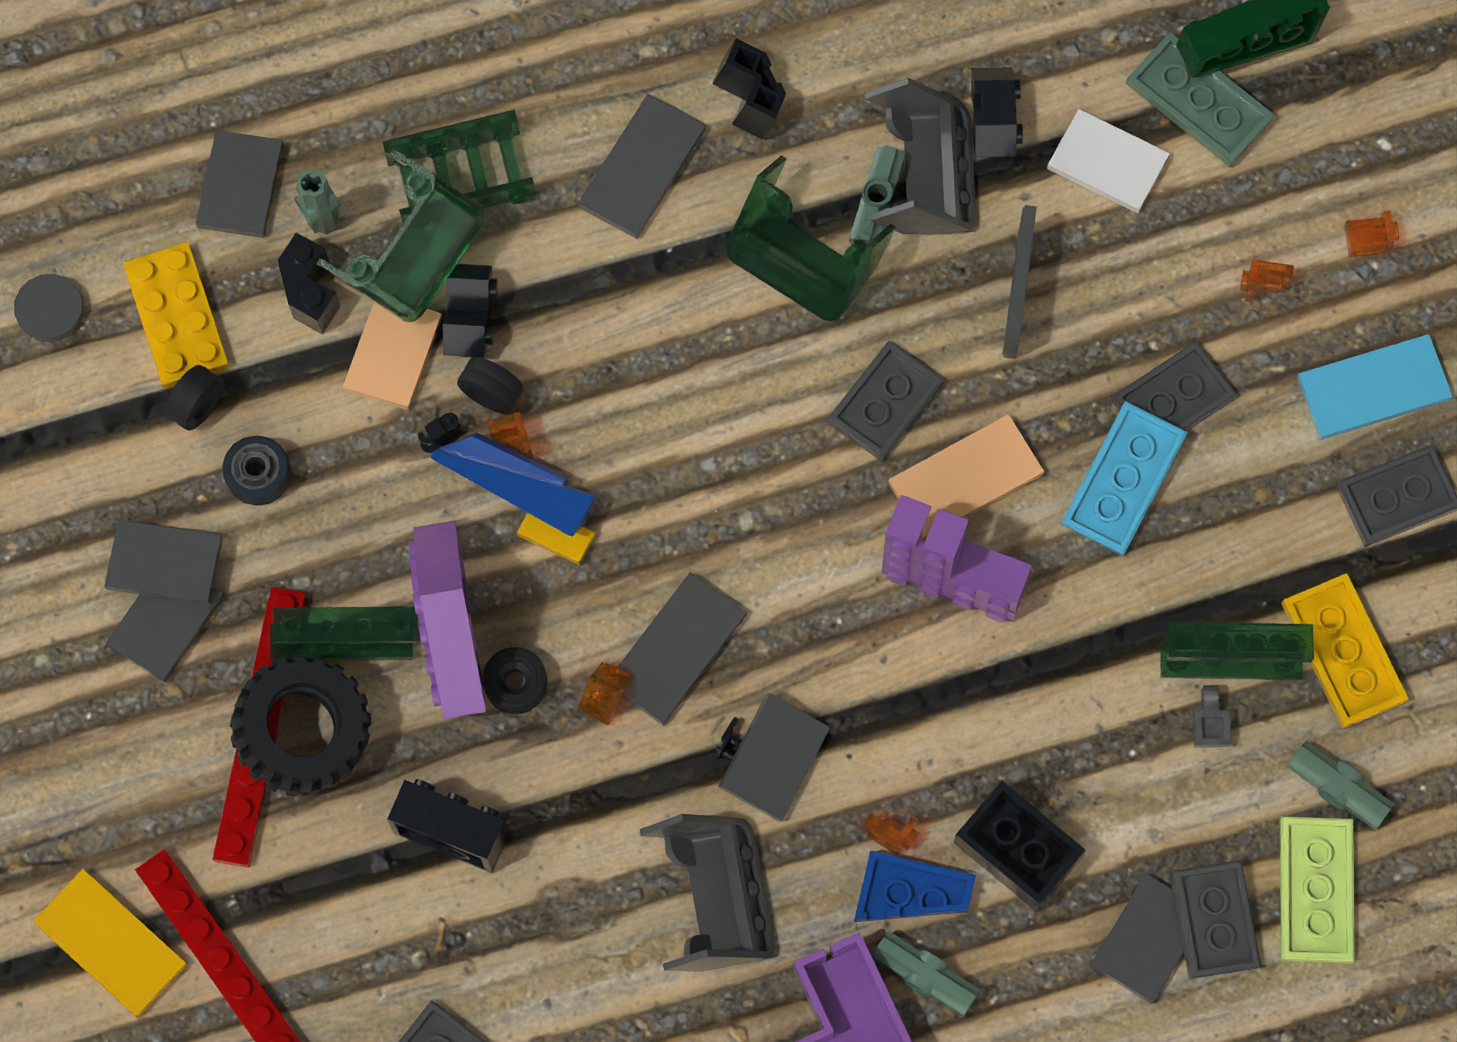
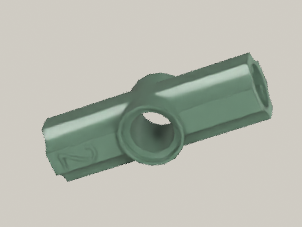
M887 145L877 146L849 237V243L857 248L867 251L878 249L884 226L870 221V214L892 207V199L905 159V153H902L897 148ZM872 194H881L886 199L882 202H873L868 197Z
M306 169L298 175L299 181L296 189L299 196L294 198L313 232H321L327 235L336 229L335 224L338 219L336 208L340 206V202L321 170L312 171Z
M1307 741L1304 742L1287 766L1302 779L1316 787L1318 794L1326 802L1338 809L1345 808L1374 830L1378 828L1394 806L1393 802L1367 785L1362 775L1353 767L1344 762H1335Z
M889 931L872 955L874 961L903 978L902 981L913 991L926 998H934L962 1017L965 1016L980 992L979 988L949 970V966L940 958L926 950L919 951Z

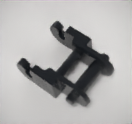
M446 413L440 418L434 419L424 426L428 434L427 437H424V434L420 432L418 433V439L425 453H433L437 448L447 444L451 438L459 433L460 424L457 415Z
M737 717L733 718L722 735L721 742L723 745L721 747L717 746L715 749L718 752L716 755L717 759L723 756L732 761L735 754L726 750L731 743L739 748L741 744L734 740L731 735L734 726L739 722Z

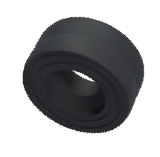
M472 357L468 361L457 381L460 390L481 406L501 414H509L513 410L524 390L521 381L511 372L492 361L480 357Z
M202 365L192 367L180 378L169 394L164 407L165 415L172 421L177 422L182 428L188 431L194 430L208 418L218 404L224 391V381Z
M510 647L500 650L488 660L483 671L482 680L486 696L491 704L502 712L509 714L528 712L534 709L546 694L548 681L545 667L539 657L527 649ZM511 672H520L525 676L524 685L517 690L510 689L505 685V679Z

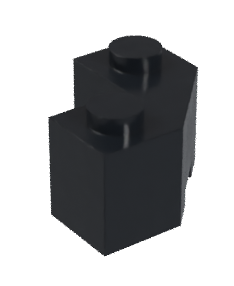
M736 38L722 59L712 84L742 99L732 125L763 139L776 120L786 92L781 82H776L770 70L772 64L767 53Z
M1012 67L971 68V102L973 107V146L975 157L1016 156L1017 144H1023L1022 123L1017 124L1016 99L1021 97L1020 79H1014Z
M296 232L278 259L288 305L293 319L323 335L341 307L336 292L317 282L330 262L324 247Z
M451 263L447 276V311L443 322V355L485 357L487 345H493L494 324H490L492 299H497L498 279L492 278V266Z

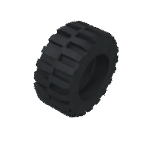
M294 654L292 659L286 660L283 656L273 660L271 665L262 666L247 681L234 705L235 708L231 716L230 727L233 731L231 736L232 747L237 748L239 753L237 759L242 767L246 765L251 771L249 776L256 782L259 779L267 783L266 789L273 792L280 789L286 791L287 796H297L298 793H306L307 796L318 794L322 789L329 790L336 786L341 779H345L353 770L368 744L370 737L368 728L371 725V713L366 711L368 700L365 693L360 694L358 692L357 686L359 683L353 676L348 679L342 673L345 668L337 663L333 667L325 664L326 658L315 655L314 659L311 660L306 659L305 654ZM284 696H309L320 702L327 709L334 724V731L329 745L323 751L309 757L295 756L283 751L272 740L267 729L268 714L272 706Z

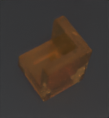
M520 412L486 421L491 440L533 459L531 446Z

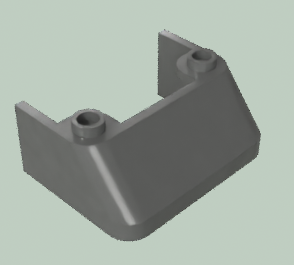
M905 78L866 92V100L886 108L887 117L885 122L888 131L896 138L904 141L907 200L897 201L891 208L870 214V221L905 235L960 233L972 229L976 224L971 118L966 106L962 102L910 78Z
M680 814L639 829L640 836L664 838L665 851L668 858L677 866L688 867L700 935L689 937L686 940L684 957L663 963L664 971L702 972L758 962L773 955L775 943L755 834L751 825L745 819Z

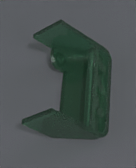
M393 150L390 155L411 172L405 181L404 191L406 196L415 202L416 205L378 261L369 255H360L350 262L344 272L321 258L317 264L344 285L400 320L414 322L424 314L482 228L485 221V213L473 200L436 174L398 151Z
M781 155L757 175L727 241L726 252L729 259L737 266L821 319L834 321L848 309L877 268L896 227L889 224L868 244L863 242L852 244L847 248L844 256L788 222L793 209L792 201L784 191L775 186L787 158Z

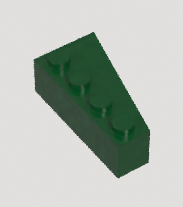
M1249 0L1203 20L1187 24L1183 27L1176 46L1192 78H1197L1313 44L1330 6L1327 0Z

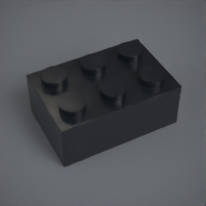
M416 779L414 783L404 780L387 818L393 833L493 873L509 836L505 820L501 819L502 814L487 806H482L480 810L467 805L468 800L455 793L449 792L447 796L434 792L436 787L423 780Z
M1003 781L998 784L961 827L954 839L955 845L1036 912L1082 860L1086 851Z

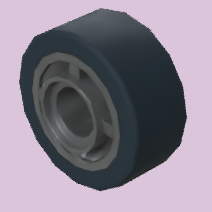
M259 435L244 437L234 443L227 451L222 465L224 480L233 496L243 503L250 505L270 504L280 498L288 488L291 479L290 462L281 445L271 438ZM255 465L265 466V471L261 475H249L250 469Z

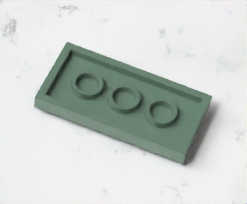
M1170 32L1130 74L1126 84L1227 166L1231 167L1273 121L1275 115L1220 71L1192 78L1176 46L1179 38Z

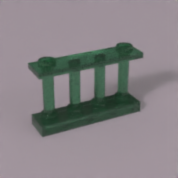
M515 109L382 141L388 166L396 165L400 169L409 205L407 208L399 209L404 228L409 226L411 228H422L430 224V221L508 202L520 204L528 201L530 197L536 196L533 178H521L511 140L514 136L520 135ZM495 141L499 144L509 183L488 187L478 147L483 143ZM462 149L466 152L475 191L455 195L445 155L450 151ZM429 157L433 160L442 199L422 204L412 163L415 160Z
M414 606L272 609L273 624H270L269 627L270 662L283 656L286 660L292 659L294 654H305L306 659L311 660L316 655L326 658L325 661L412 660V643H418V614L416 615Z
M1168 622L1167 642H1160V678L1303 680V663H1312L1314 660L1313 624Z

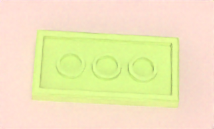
M1281 816L1280 961L1354 963L1353 819Z

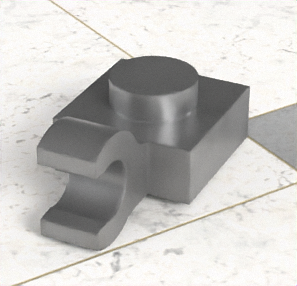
M1204 685L1203 689H1201L1203 710H1194L1193 712L1195 748L1231 747L1230 709L1219 710L1218 685Z

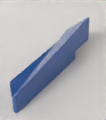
M479 433L471 434L448 445L444 444L431 455V459L569 536H574L585 526L596 495L566 486L569 476Z

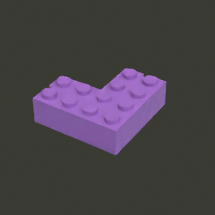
M901 495L885 533L881 573L886 574V578L896 584L906 585L907 582L920 587L919 590L928 596L937 598L939 595L953 599L952 603L960 608L971 610L974 607L986 612L985 615L994 621L1005 622V620L1013 622L1028 585L1032 565L966 541L969 520L941 509L937 510L925 543L919 541L931 506Z
M456 521L413 527L415 541L408 542L411 557V580L414 592L413 601L416 615L418 614L422 646L424 645L426 652L428 676L431 677L434 707L441 706L444 719L486 712L482 673L470 614L467 579L462 554H459L461 548Z
M860 932L830 945L832 959L826 961L827 955L824 949H821L794 962L793 970L821 1028L820 1031L796 1042H912Z

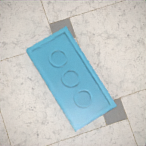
M1429 334L1298 373L1297 376L1320 440L1448 402L1453 398Z
M1125 401L1066 512L1061 525L1124 556L1188 432Z

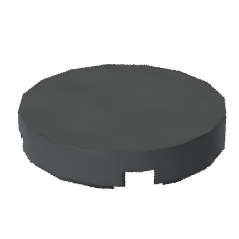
M56 274L39 275L28 280L19 289L14 301V315L19 326L27 335L42 342H54L70 336L75 331V327L79 321L81 322L84 315V302L77 287L67 278Z

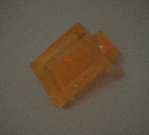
M1383 211L1380 218L1347 220L1344 225L1349 257L1390 254L1394 243L1399 240L1397 221H1392L1391 211Z
M1253 259L1249 270H1243L1241 276L1240 290L1246 291L1244 302H1252L1256 285H1262V288L1268 291L1288 289L1292 280L1294 265Z
M601 662L588 679L577 710L609 726L616 715L623 693L631 684L633 677L616 666Z
M872 813L869 814L863 823L861 833L896 856L902 848L908 851L920 834L915 830L918 819L913 816L900 833L896 830L898 826L891 819L884 815L876 817Z

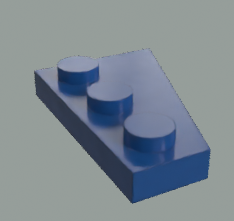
M870 850L854 922L967 913L976 875Z

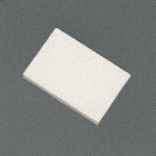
M1078 109L1049 161L1047 169L1127 209L1139 213L1165 166L1170 153Z

